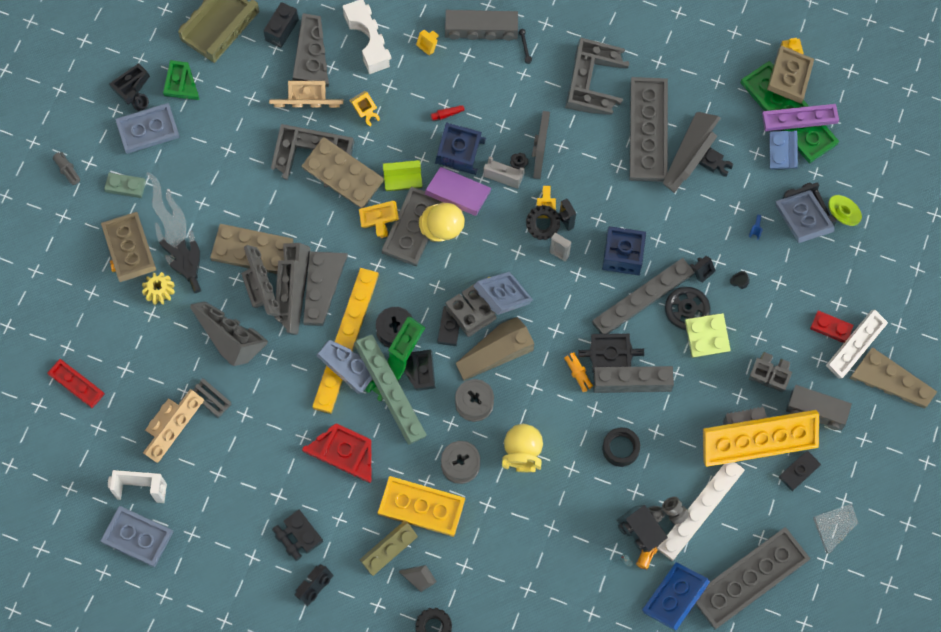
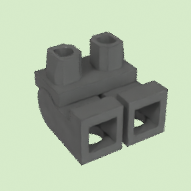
M474 285L464 290L462 296L458 294L445 303L446 311L450 316H453L467 337L472 336L497 319L495 312L491 310L484 298L478 294Z
M764 352L760 358L756 359L749 380L782 393L786 390L792 375V371H789L790 362L780 359L778 366L774 367V364L771 363L773 356Z

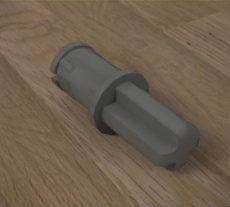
M63 152L56 153L53 156V160L60 168V173L64 174L72 185L79 183L80 178L73 169L74 165L66 159Z

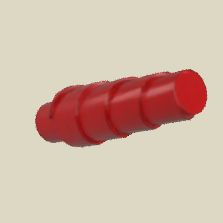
M463 105L437 110L436 113H432L430 116L432 121L438 119L441 121L465 110Z

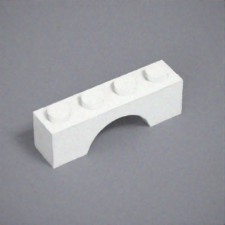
M357 0L343 5V14L349 28L364 32L370 39L368 45L362 50L363 61L369 74L390 67L389 60H391L389 50H385L383 46L385 42L382 34L377 32L378 25L376 20H372L370 16L372 15L370 6L368 4L365 5L364 0Z

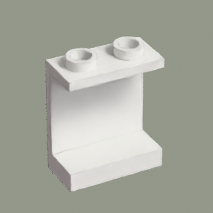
M113 470L112 476H109L108 488H110V491L117 500H121L123 485L151 487L150 494L156 503H164L167 484L161 474Z

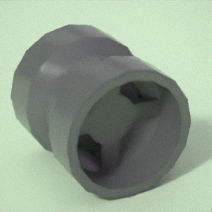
M670 497L662 504L663 512L669 515L668 518L673 524H681L687 519L689 512L682 506L678 497Z

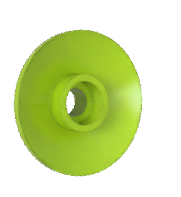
M834 195L830 198L828 202L829 210L838 221L849 226H855L860 223L862 219L861 211L851 199L842 195Z

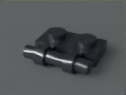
M300 509L283 521L287 526L285 530H282L279 525L272 529L276 534L275 538L278 542H282L287 554L292 556L295 561L302 557L299 553L301 548L308 554L323 542V539ZM293 534L298 542L293 544L288 538L289 535Z

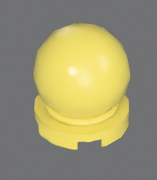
M443 202L426 208L419 218V227L421 233L426 235L430 241L442 242L451 240L460 234L464 228L465 218L462 210L456 205Z
M527 424L513 426L507 432L504 440L505 451L508 455L502 457V467L505 469H509V466L515 467L516 472H535L536 468L541 470L542 461L538 456L542 451L543 441L539 430Z

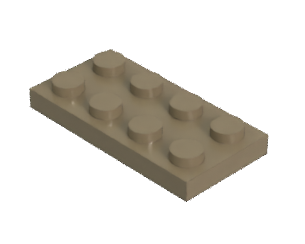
M325 137L321 139L301 166L302 169L359 208L366 206L384 181V178Z
M137 212L101 223L119 282L156 271Z
M220 224L210 259L211 261L251 268L244 250V246L250 245L257 247L260 251L261 260L267 272L277 274L278 261L284 260L283 243H293L294 240L293 238Z

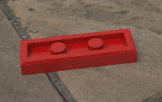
M61 359L47 372L50 377L91 409L105 395L102 390Z

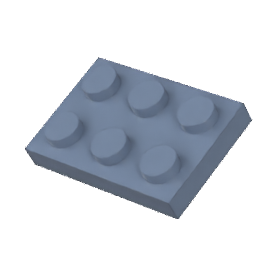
M169 103L115 119L126 154L180 138Z
M811 190L776 201V208L798 243L834 232V225Z
M510 272L477 281L474 285L478 294L484 298L491 310L497 315L529 305L533 300Z
M119 506L100 542L155 568L173 534V530Z

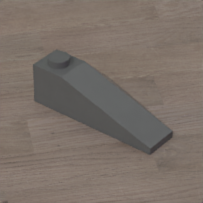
M207 302L195 303L190 306L219 353L233 366L248 363L268 343L256 330L252 328L245 329L239 325L240 321L224 317V312Z

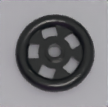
M678 288L666 299V316L677 328L686 330L685 322L680 320L681 316L689 319L696 318L694 315L697 311L702 313L701 317L710 316L709 300L703 292L696 288ZM686 294L688 299L680 301L679 296ZM697 297L701 304L697 305L693 299ZM678 305L679 312H673L672 306ZM689 305L691 306V309L687 310L685 309V306Z

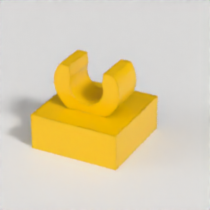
M423 30L419 33L416 46L430 56L434 53L438 41L436 38L439 35L434 31L428 33L426 30Z
M790 38L789 40L782 41L781 46L804 55L800 38Z

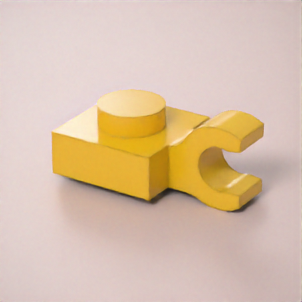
M543 186L542 198H537V206H550L556 210V198H550V186ZM541 215V216H539L538 218H549V217H547V216H545V215Z

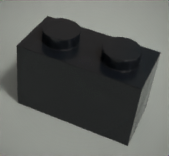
M283 2L279 4L263 30L265 41L282 48L299 20L296 8Z

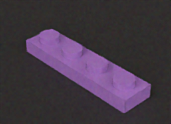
M836 104L763 111L762 113L765 131L838 124L839 122Z

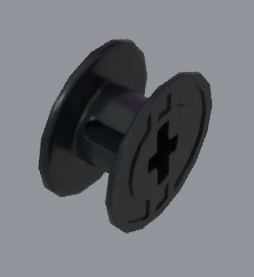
M389 307L378 315L376 320L377 337L384 346L390 348L407 317L412 318L406 309ZM392 323L397 324V333H394Z

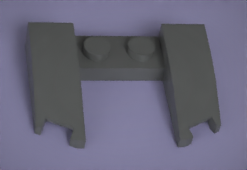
M580 38L577 44L574 70L565 108L612 115L614 112L612 108L615 104L620 105L623 98L589 90L594 64L628 69L629 61L623 62L621 57L625 49Z
M281 124L271 169L277 168L283 173L282 178L288 180L297 147L314 150L321 139L325 137L343 151L352 155L355 143L354 138Z

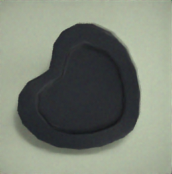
M745 271L736 273L730 279L732 286H738L740 289L746 288L750 281Z

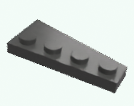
M303 13L292 80L326 81V87H328L329 80L321 16Z
M310 251L304 325H324L348 253Z

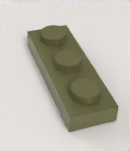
M404 520L359 560L367 571L374 576L418 536L408 522Z

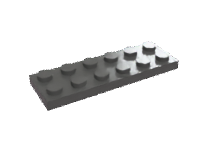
M631 77L629 180L663 182L667 175L668 78Z
M784 527L713 579L695 605L714 630H716L807 563L811 558L788 529Z

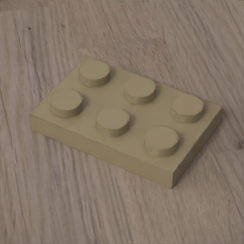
M780 46L767 90L802 103L814 59Z

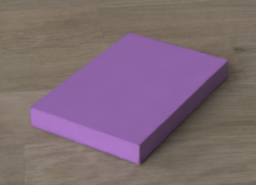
M440 167L427 187L425 195L444 203L454 204L459 209L476 216L490 194L491 188Z

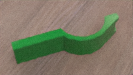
M407 317L388 350L389 358L387 362L397 381L401 378L406 368L407 359L426 328L411 317ZM374 380L370 381L365 391L369 393L373 390L379 395L377 400L382 401L383 397Z

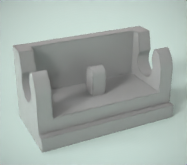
M489 156L488 163L484 166L483 177L518 189L525 171L524 168L518 170L493 161V157Z

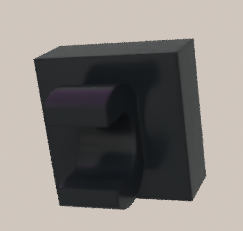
M708 256L698 258L696 265H690L697 280L702 283L716 271L712 259Z

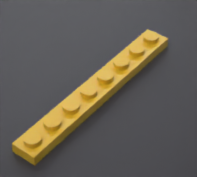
M364 268L359 270L335 339L336 343L351 349L352 352L379 276L378 272ZM327 365L312 408L332 414L343 380Z

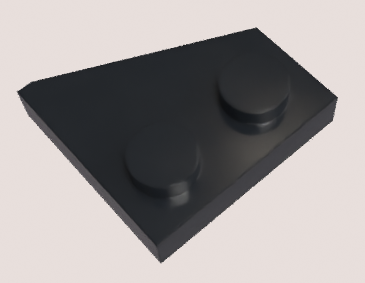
M138 63L109 83V85L129 105L150 75Z
M432 350L411 352L404 372L416 391L436 388Z

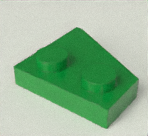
M170 60L163 91L164 96L199 100L188 62Z

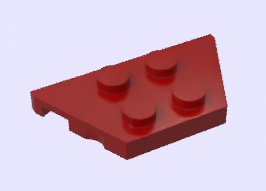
M336 423L326 433H322L315 441L308 446H304L302 449L304 453L368 483L372 481V441Z

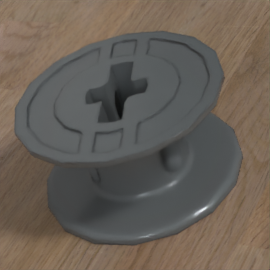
M467 380L456 391V410L465 420L472 422L482 421L492 412L494 406L493 390L483 380ZM471 397H472L474 400L477 398V399H478V404H477L475 401L472 403V402H471Z
M456 441L444 449L441 456V468L445 477L453 483L464 484L477 476L480 469V455L474 445L466 441ZM461 459V461H464V465L457 464V460Z

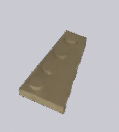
M873 347L850 377L854 381H861L869 387H876L883 390L884 393L901 397L902 400L924 409L937 393L936 390Z

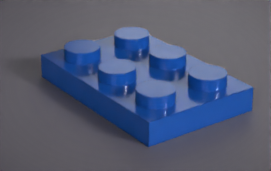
M676 562L642 611L644 614L676 631L710 581L708 578Z

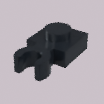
M712 148L707 150L698 163L713 173L718 169L720 174L727 177L728 171L724 167L733 168L732 162L723 161L724 155Z

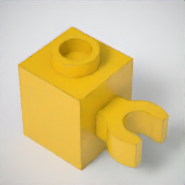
M363 91L349 100L359 117L366 116L365 122L367 125L372 126L369 121L372 116L377 121L380 120V117L372 112L377 107L368 92Z

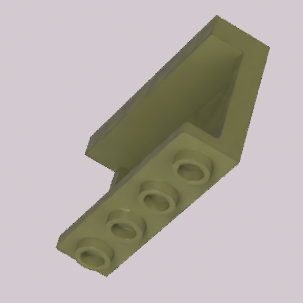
M204 0L200 8L191 14L190 19L180 26L178 31L180 40L215 63L260 12L258 3L254 0L250 2L247 0Z

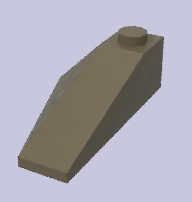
M518 317L499 324L457 361L456 366L463 381L534 351V342L527 327Z

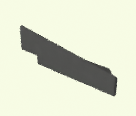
M702 112L695 113L663 181V184L673 193L691 175L717 138V135L711 131L721 119L719 116Z
M283 243L284 260L278 261L276 300L279 304L281 315L275 316V318L287 329V333L298 335L311 249L302 243Z

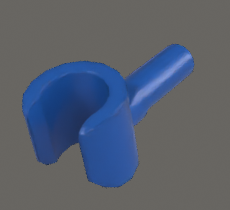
M759 214L757 215L755 225L752 226L749 233L750 238L752 234H755L757 240H759L763 231L760 227L761 215Z

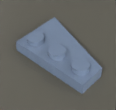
M327 341L316 354L323 363L358 394L373 379L361 356L336 342Z

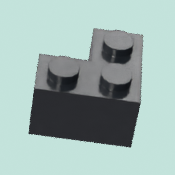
M646 505L635 506L617 519L619 530L624 535L633 536L635 538L634 543L640 551L650 552L668 538Z

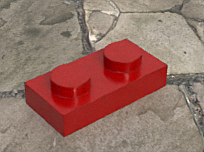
M818 310L810 329L845 343L854 325Z

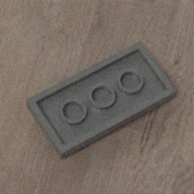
M411 186L398 214L399 220L395 221L382 248V254L417 267L429 241L426 235L421 233L419 218L427 207L443 202L427 196L425 191Z

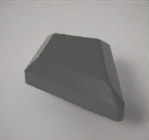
M426 565L399 571L420 592L437 582Z

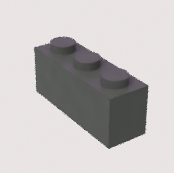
M795 385L786 412L794 414L817 410L819 413V424L828 425V428L832 430H842L846 425L852 403Z

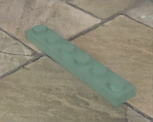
M373 335L357 340L354 345L408 445L425 438L427 434Z

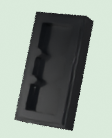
M566 198L561 201L559 217L566 229L570 231L574 229L576 212L570 201Z
M444 306L438 344L457 346L460 326L453 316H450L446 311V306Z
M807 450L779 478L793 492L821 464Z

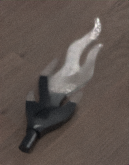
M147 172L146 175L154 186L152 206L165 228V237H163L159 224L155 223L156 235L163 249L176 260L168 255L165 256V259L174 271L184 276L188 282L190 281L194 293H199L201 288L197 281V273L200 264V250L195 241L194 233L192 230L189 232L191 250L189 251L186 248V219L184 213L172 199L170 189H167L166 198L173 210V216L168 213L162 201L159 181Z

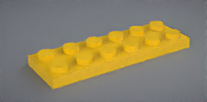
M817 410L703 429V462L706 467L819 447V413Z

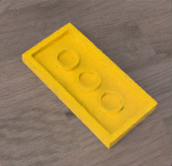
M389 476L378 515L401 522L405 520L408 524L454 537L465 498Z

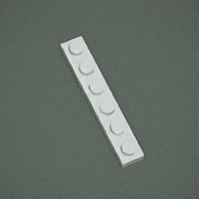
M735 462L725 463L689 507L687 519L673 527L667 535L668 538L657 547V550L673 562L742 475L744 469Z

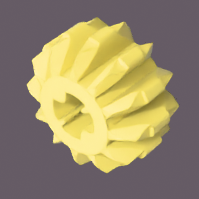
M153 272V277L146 276L147 282L142 283L144 288L142 293L146 296L147 301L152 300L155 305L160 301L164 305V299L170 301V295L175 293L174 289H172L175 285L171 281L170 276L164 277L162 272L157 276Z

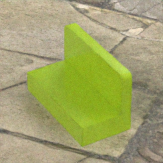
M420 160L383 164L385 191L409 190L411 186L417 189L422 188Z

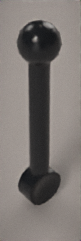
M520 29L519 34L522 37V42L526 55L525 63L530 64L532 62V57L529 56L527 48V43L525 39L526 31L525 29Z

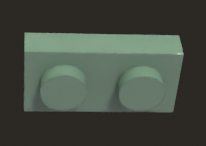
M108 173L104 190L107 193L142 198L146 180L145 178Z

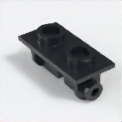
M322 564L315 566L307 576L311 582L308 583L304 580L295 590L296 593L294 595L308 607L317 598L320 591L329 584L334 575Z

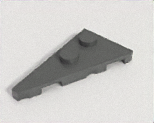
M543 111L539 135L535 134L532 157H536L533 175L535 179H541L550 112Z

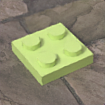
M724 313L685 320L692 358L730 352Z

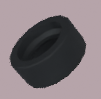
M620 427L611 430L606 435L602 450L604 457L609 463L614 466L624 467L636 460L641 444L635 432L628 428ZM623 436L632 442L633 451L628 457L618 458L612 454L610 443L615 437Z

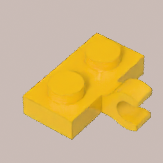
M395 201L359 209L361 227L376 226L377 237H388L385 223L399 220Z

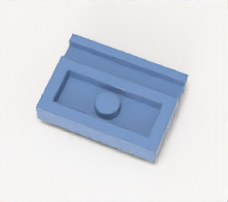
M797 131L770 132V169H798Z

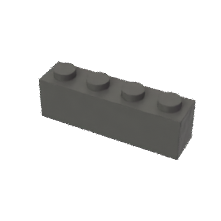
M446 10L445 38L454 40L459 38H468L470 40L504 39L507 41L518 39V11Z
M673 366L595 367L593 373L594 393L671 392L674 386Z

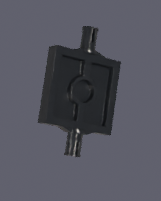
M630 333L591 334L590 349H578V358L590 357L592 373H594L595 367H631L633 356L644 357V348L632 349Z

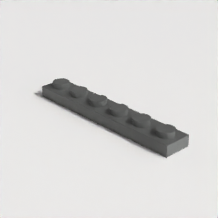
M683 258L596 317L592 320V324L600 334L611 333L693 276L694 271Z

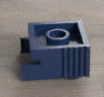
M446 122L435 164L449 166V168L452 167L453 169L476 175L478 168H473V163L479 143L485 144L486 138L481 137L482 132L462 126L459 127L458 125Z
M609 226L606 235L602 270L640 275L646 232Z

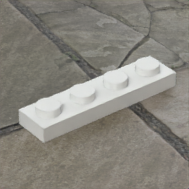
M871 310L826 366L839 379L843 378L888 322L876 310Z

